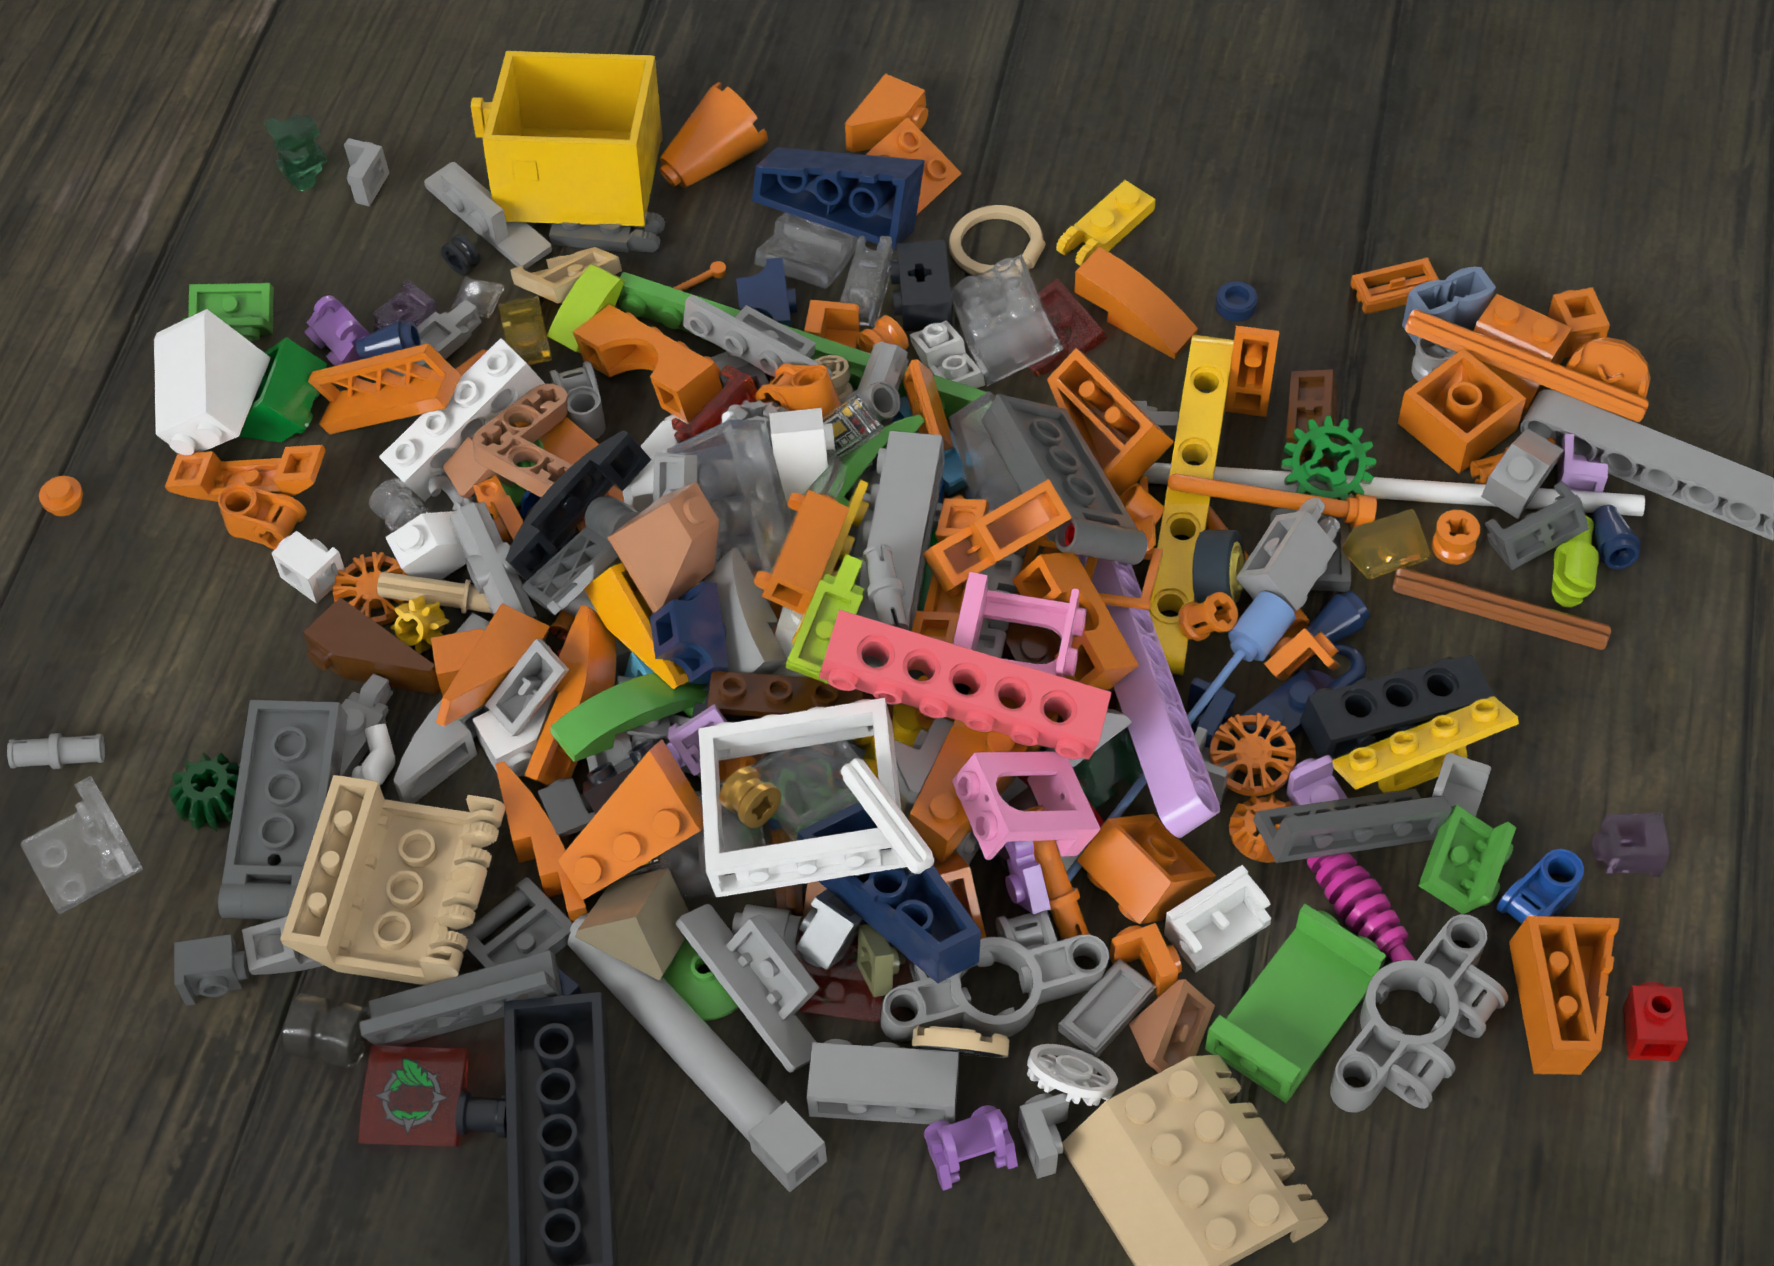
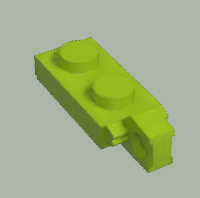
M845 554L837 576L825 574L823 581H819L787 659V669L829 684L827 680L820 679L819 674L839 610L857 615L863 602L865 588L855 585L862 569L863 560Z

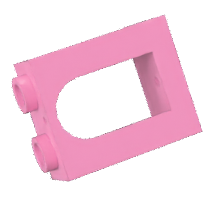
M969 572L953 644L976 651L983 618L1044 627L1056 632L1062 640L1057 659L1047 664L1004 660L1063 678L1066 675L1074 677L1078 649L1071 648L1073 636H1082L1086 618V609L1079 608V590L1072 589L1069 603L988 590V575Z
M1056 752L974 753L952 779L956 794L962 803L973 833L986 860L993 859L1006 842L1055 840L1062 857L1077 856L1101 830L1069 759L1060 756ZM1002 776H1029L1027 780L1038 805H1043L1045 810L1021 811L1009 806L997 791V778Z

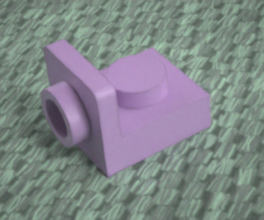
M715 704L683 725L679 726L675 723L668 730L670 742L666 744L667 748L679 767L682 768L687 765L694 776L701 772L699 728L727 722Z
M1330 755L1317 760L1314 758L1306 759L1297 764L1293 771L1290 772L1286 795L1293 806L1347 799V796L1332 775L1333 759Z

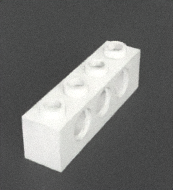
M500 338L461 376L446 409L422 414L379 457L404 484L422 500L426 501L431 496L428 490L429 479L437 475L448 476L442 466L468 436L473 438L474 434L481 427L530 390L545 383Z

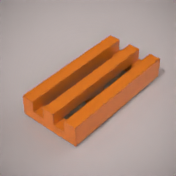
M1423 258L1352 275L1350 285L1353 291L1357 290V300L1359 303L1363 302L1362 310L1366 315L1406 305L1408 294L1412 289L1422 283L1439 280L1429 259ZM1425 274L1424 276L1405 280V278ZM1388 282H1390L1389 284H1386V285H1382V286H1378V287H1374V288H1369V289L1367 288V287H1371V286H1375V285H1379V284H1383V283H1388Z

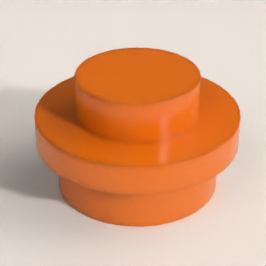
M58 476L50 479L42 486L39 492V500L43 508L56 516H68L76 512L81 505L83 497L80 483L70 476Z

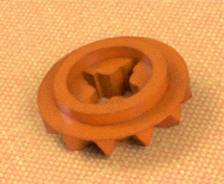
M1272 793L1267 798L1252 796L1243 804L1238 803L1229 823V833L1235 847L1252 860L1265 863L1276 862L1261 834L1256 837L1258 829L1253 819L1257 811L1292 806L1291 802L1284 803L1277 800ZM1281 824L1275 825L1277 831Z

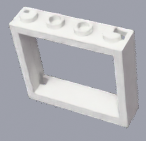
M885 698L874 700L862 699L850 704L814 707L807 711L783 715L771 714L759 719L734 723L722 722L715 726L699 728L706 874L716 897L907 867L879 828L724 852L722 812L719 800V761L874 735L879 782L901 810L893 725Z

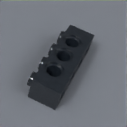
M1472 655L1456 659L1446 657L1432 665L1416 669L1413 667L1400 669L1393 675L1377 679L1367 677L1356 681L1353 685L1337 689H1320L1308 696L1300 723L1318 759L1330 755L1334 760L1349 754L1354 749L1369 746L1389 738L1397 732L1409 730L1429 722L1437 716L1446 715L1472 705L1477 700L1492 697L1494 694Z

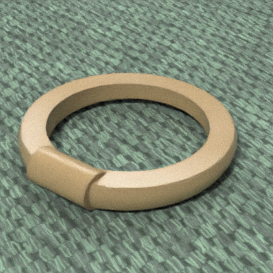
M1006 205L985 206L971 211L956 223L949 237L950 254L957 265L968 274L987 280L1013 278L1034 268L1046 246L1042 230L1036 220L1025 211ZM990 219L1012 221L1024 228L1031 239L1021 257L1002 265H986L972 260L963 251L961 242L965 233L972 226Z

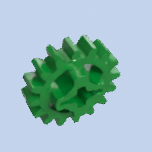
M1326 416L1321 427H1318L1313 419L1308 420V432L1304 433L1297 428L1292 435L1297 444L1286 443L1283 451L1292 456V458L1284 459L1281 462L1282 469L1291 470V474L1285 478L1284 483L1285 485L1296 484L1298 488L1295 493L1346 501L1350 494L1354 497L1356 494L1364 495L1365 492L1359 484L1370 485L1374 476L1365 471L1376 465L1375 458L1366 457L1373 444L1372 442L1361 444L1359 439L1363 429L1360 427L1352 433L1347 430L1348 419L1344 418L1339 427L1333 426L1331 416ZM1329 437L1340 439L1347 445L1341 446L1333 443ZM1309 443L1313 455L1312 459L1300 466V454ZM1324 455H1326L1329 461L1340 460L1337 462L1334 472H1331L1328 467L1320 468L1319 465ZM1357 462L1356 475L1347 484V477L1344 471L1346 467ZM1316 481L1326 485L1328 491L1318 489L1312 486L1310 482Z

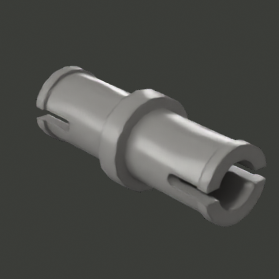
M881 544L882 556H879L877 545L868 547L863 552V559L866 563L870 581L867 593L869 601L875 604L878 622L909 631V624L906 620L902 597L905 594L903 582L897 579L892 548L889 545Z
M53 733L49 735V738L10 739L7 745L8 763L10 768L50 765L52 769H63L64 764L103 763L105 759L104 737L102 734L63 737L61 733Z

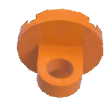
M1609 337L1591 340L1579 347L1566 364V368L1643 398L1647 396L1651 380L1648 363L1638 349L1624 340Z

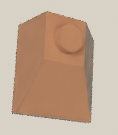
M694 482L662 496L607 537L653 613L673 599L677 600L714 571L719 519L697 482Z

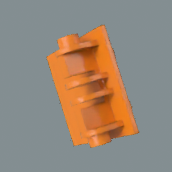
M908 117L865 154L925 160L917 215L962 174Z

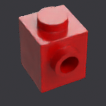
M1646 982L1638 986L1632 985L1623 1005L1628 1059L1678 1061L1688 1042L1682 987H1666L1660 982Z

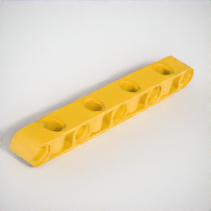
M1192 335L1169 476L1177 473L1214 479L1234 340ZM1199 390H1209V391H1211V392H1210V393H1203V392H1200ZM1196 461L1199 462L1200 465L1193 466L1187 464L1186 462ZM1167 486L1157 547L1163 549V556L1151 598V608L1148 611L1171 674L1183 676L1189 639L1182 633L1179 627V615L1167 617L1161 614V612L1172 610L1179 614V610L1183 605L1191 601L1195 602L1192 576L1193 555L1199 533L1206 530L1211 497L1173 491ZM1176 535H1186V536H1188L1190 539H1188V540H1179V539H1176L1174 536H1176Z

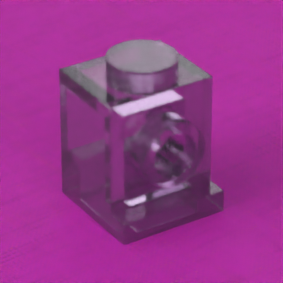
M409 280L405 281L402 284L403 290L373 312L376 324L373 327L374 332L398 320H402L404 323L412 321L417 327L435 311L437 312L435 300Z
M1662 813L1606 814L1600 831L1594 833L1592 840L1594 858L1596 861L1604 860L1606 874L1650 872L1651 877L1661 876L1670 856Z

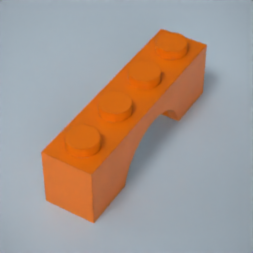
M609 304L573 331L584 362L590 361L593 368L608 377L629 370H652L653 373L650 378L661 408L686 423L692 421L725 395L719 379L721 376L720 369L710 357H703L690 350L685 343L681 341L676 342L665 336L658 328L647 326L637 320L630 312L624 313Z

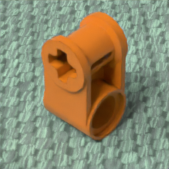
M790 363L782 364L776 370L775 378L772 382L760 387L755 396L756 402L759 399L763 403L776 402L779 407L786 408L788 411L821 408L823 419L841 408V402L827 368L820 364L811 366Z
M242 483L227 486L218 497V504L224 524L230 535L263 544L273 550L278 547L284 538L291 535L297 522L303 521L307 513L305 507L293 497L271 493Z

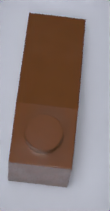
M341 597L303 631L309 647L307 655L323 671L329 668L343 679L365 683L374 673L388 679L390 687L434 695L441 691L436 668L432 662Z

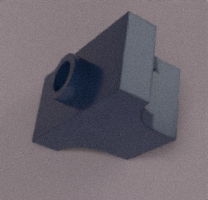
M783 257L767 259L764 269L756 275L736 278L739 310H742L747 305L776 322L791 327L790 313H797L795 288H786Z
M700 582L679 597L678 600L673 599L650 616L655 659L670 660L680 665L686 672L689 683L706 684L711 680V673L713 671H725L729 668L725 643L726 628L722 622L717 583Z

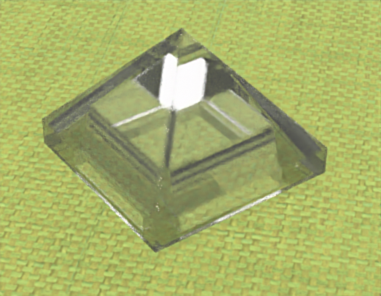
M465 277L451 306L452 310L466 299L477 307L479 316L490 318L504 286L500 283Z

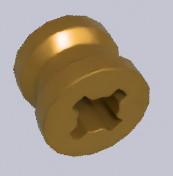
M745 766L736 770L728 777L721 788L719 800L726 809L731 812L737 811L740 821L747 827L757 828L765 824L775 814L781 803L782 795L780 790L770 782L763 783L762 775L751 766Z

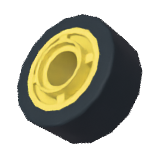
M1203 530L1199 533L1195 544L1192 568L1193 592L1196 603L1204 602L1213 593L1223 592L1232 598L1237 611L1239 610L1244 588L1236 579V576L1245 564V553L1241 535L1237 530ZM1218 606V607H1216V609H1217V610H1220V609H1223V607H1222V606Z

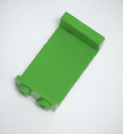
M1304 904L1299 911L1294 931L1229 1016L1225 1019L1219 1015L1210 1026L1205 1050L1213 1055H1220L1226 1064L1287 1103L1365 998L1368 985L1373 976L1383 968L1386 955L1370 939L1364 936H1356L1341 927L1338 921L1329 913L1322 910L1316 911L1307 904Z

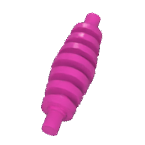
M1349 853L1307 859V864L1311 871L1317 872L1316 880L1320 887L1326 888L1324 894L1329 903L1334 904V912L1340 919H1346L1345 924L1352 932H1359L1358 936H1364L1373 941L1387 958L1390 957L1393 962L1415 960L1405 947L1409 935L1403 926H1398L1400 919L1394 910H1389L1391 904L1387 896L1381 894V886L1375 879H1369L1370 874L1362 866H1356L1357 861Z

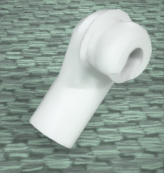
M386 724L374 725L364 730L370 754L364 760L362 766H357L353 769L352 778L378 781L379 785H381L393 769L395 755Z

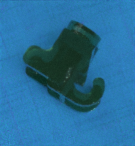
M298 114L284 122L274 117L264 122L265 128L275 139L273 144L278 152L279 158L276 159L278 169L295 189L305 191L313 188L317 183L316 175L323 171L321 166L327 163L324 151L317 142H314V138L320 135L314 120L309 115L301 118Z
M1124 728L1095 750L1089 760L1083 759L1073 767L1085 796L1094 808H1097L1117 794L1112 787L1124 777L1129 784H1132L1143 773L1128 728Z

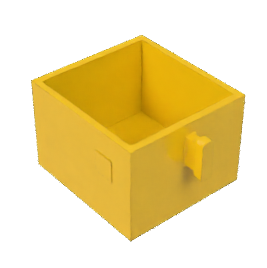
M506 51L493 102H484L483 98L473 97L471 101L476 138H483L491 197L503 209L506 222L558 224L568 222L586 225L621 224V226L645 227L660 144L663 138L655 56Z

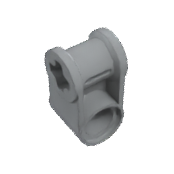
M586 361L583 363V367L558 373L556 370L549 371L552 384L561 386L567 392L568 413L566 417L592 439L599 438L606 429L601 396L591 362Z

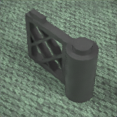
M601 496L593 500L585 513L586 527L527 580L521 588L529 597L556 615L619 557L607 537L641 512L612 496Z

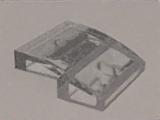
M785 212L775 222L774 235L756 250L754 264L765 267L767 259L783 257L785 275L827 289L843 271L862 239Z

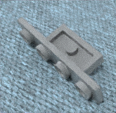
M451 162L425 179L424 183L427 190L517 267L523 266V269L526 270L552 251L551 243L526 222H506L504 211L492 200L491 192L457 163Z
M690 295L685 301L683 326L686 329L725 349L731 355L737 356L758 367L768 375L775 377L776 370L785 363L808 366L820 364L810 359L815 353V342L747 305L733 317L695 295ZM827 368V370H828V372H829V374H830V377H831V376H832V371H831L829 368Z
M709 904L682 915L676 921V926L786 1070L794 1072L810 1063L812 1042H817L795 1014L819 989V986L764 915L760 913L750 918L735 935H733Z

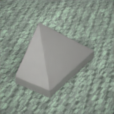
M535 639L485 706L512 736H518L564 678L569 668L542 639Z

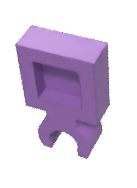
M1033 841L1006 842L1005 847L1010 856V859H1007L1010 875L1006 876L1005 882L1011 900L1032 914L1051 909L1041 866L1034 858Z

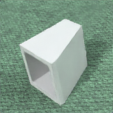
M208 309L158 332L154 339L156 435L167 442L175 452L182 455L204 452L238 437L271 358Z

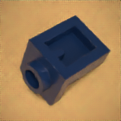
M1196 677L1193 679L1187 705L1193 708L1212 684V681L1206 682ZM1223 686L1219 688L1191 725L1193 733H1196L1198 727L1207 729L1205 743L1207 748H1210L1211 741L1219 726L1226 723L1232 717L1236 694L1227 691Z

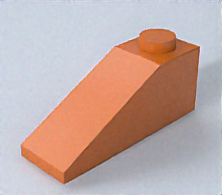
M1236 326L1225 412L1267 417L1279 331Z
M501 603L444 694L436 723L445 727L486 704L535 639H542L545 642L550 626Z

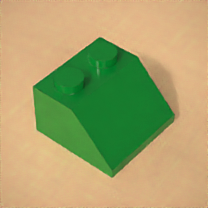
M287 337L264 352L271 359L238 437L282 443L296 433H303L312 420L313 414L310 412L313 401L320 395V392L308 380L313 371L325 369L327 363Z

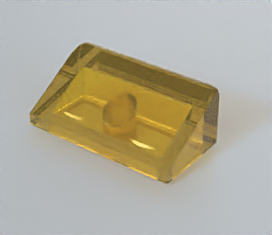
M1413 509L1356 526L1341 549L1368 580L1396 571L1401 567L1405 568L1429 560L1431 556L1419 519Z

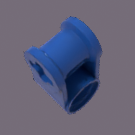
M1556 849L1550 851L1523 878H1520L1509 888L1498 903L1496 910L1502 915L1508 913L1521 924L1527 916L1558 917L1576 897L1584 874L1582 860L1569 850ZM1550 875H1562L1569 882H1557L1550 877Z

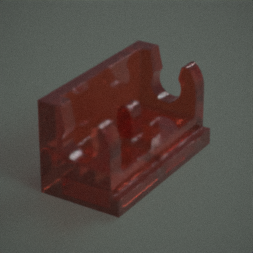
M726 365L720 372L729 379L725 382L726 386L712 401H708L703 406L704 409L689 424L678 418L671 420L673 429L677 430L674 434L676 441L686 448L723 445L730 437L722 430V414L728 411L729 406L734 404L742 405L745 400L756 402L755 396L758 389L749 374L742 373L732 366Z

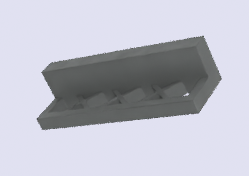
M1416 789L1261 810L1257 811L1253 821L1276 863L1435 840L1439 828L1446 822L1453 809L1444 795L1421 798ZM1281 824L1277 831L1274 825Z
M549 950L369 1001L371 1019L360 1022L361 1035L378 1049L384 1051L504 1017V1001L563 996L556 956Z

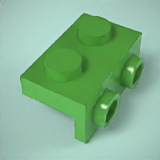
M270 283L189 284V317L208 309L248 341L259 340L260 335L273 334L274 287Z
M1456 804L1451 807L1453 810L1448 819L1438 830L1418 886L1461 914H1466L1481 906L1489 905L1497 896L1500 889V883L1497 881L1503 865L1508 861L1513 852V844L1511 842L1516 827L1506 822L1496 828H1492Z

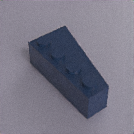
M777 147L756 165L752 201L896 250L897 243H902L915 228L925 160Z
M860 802L798 831L797 841L878 827ZM933 865L931 868L925 869L921 874L912 873L908 867L819 881L936 983H940L979 963L981 930Z

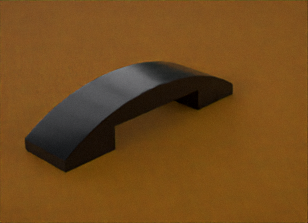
M624 430L600 443L564 472L540 498L517 532L505 560L525 581L529 580L559 552L557 547L585 518L587 507L593 500L604 496L613 486L623 492L652 459L631 435Z

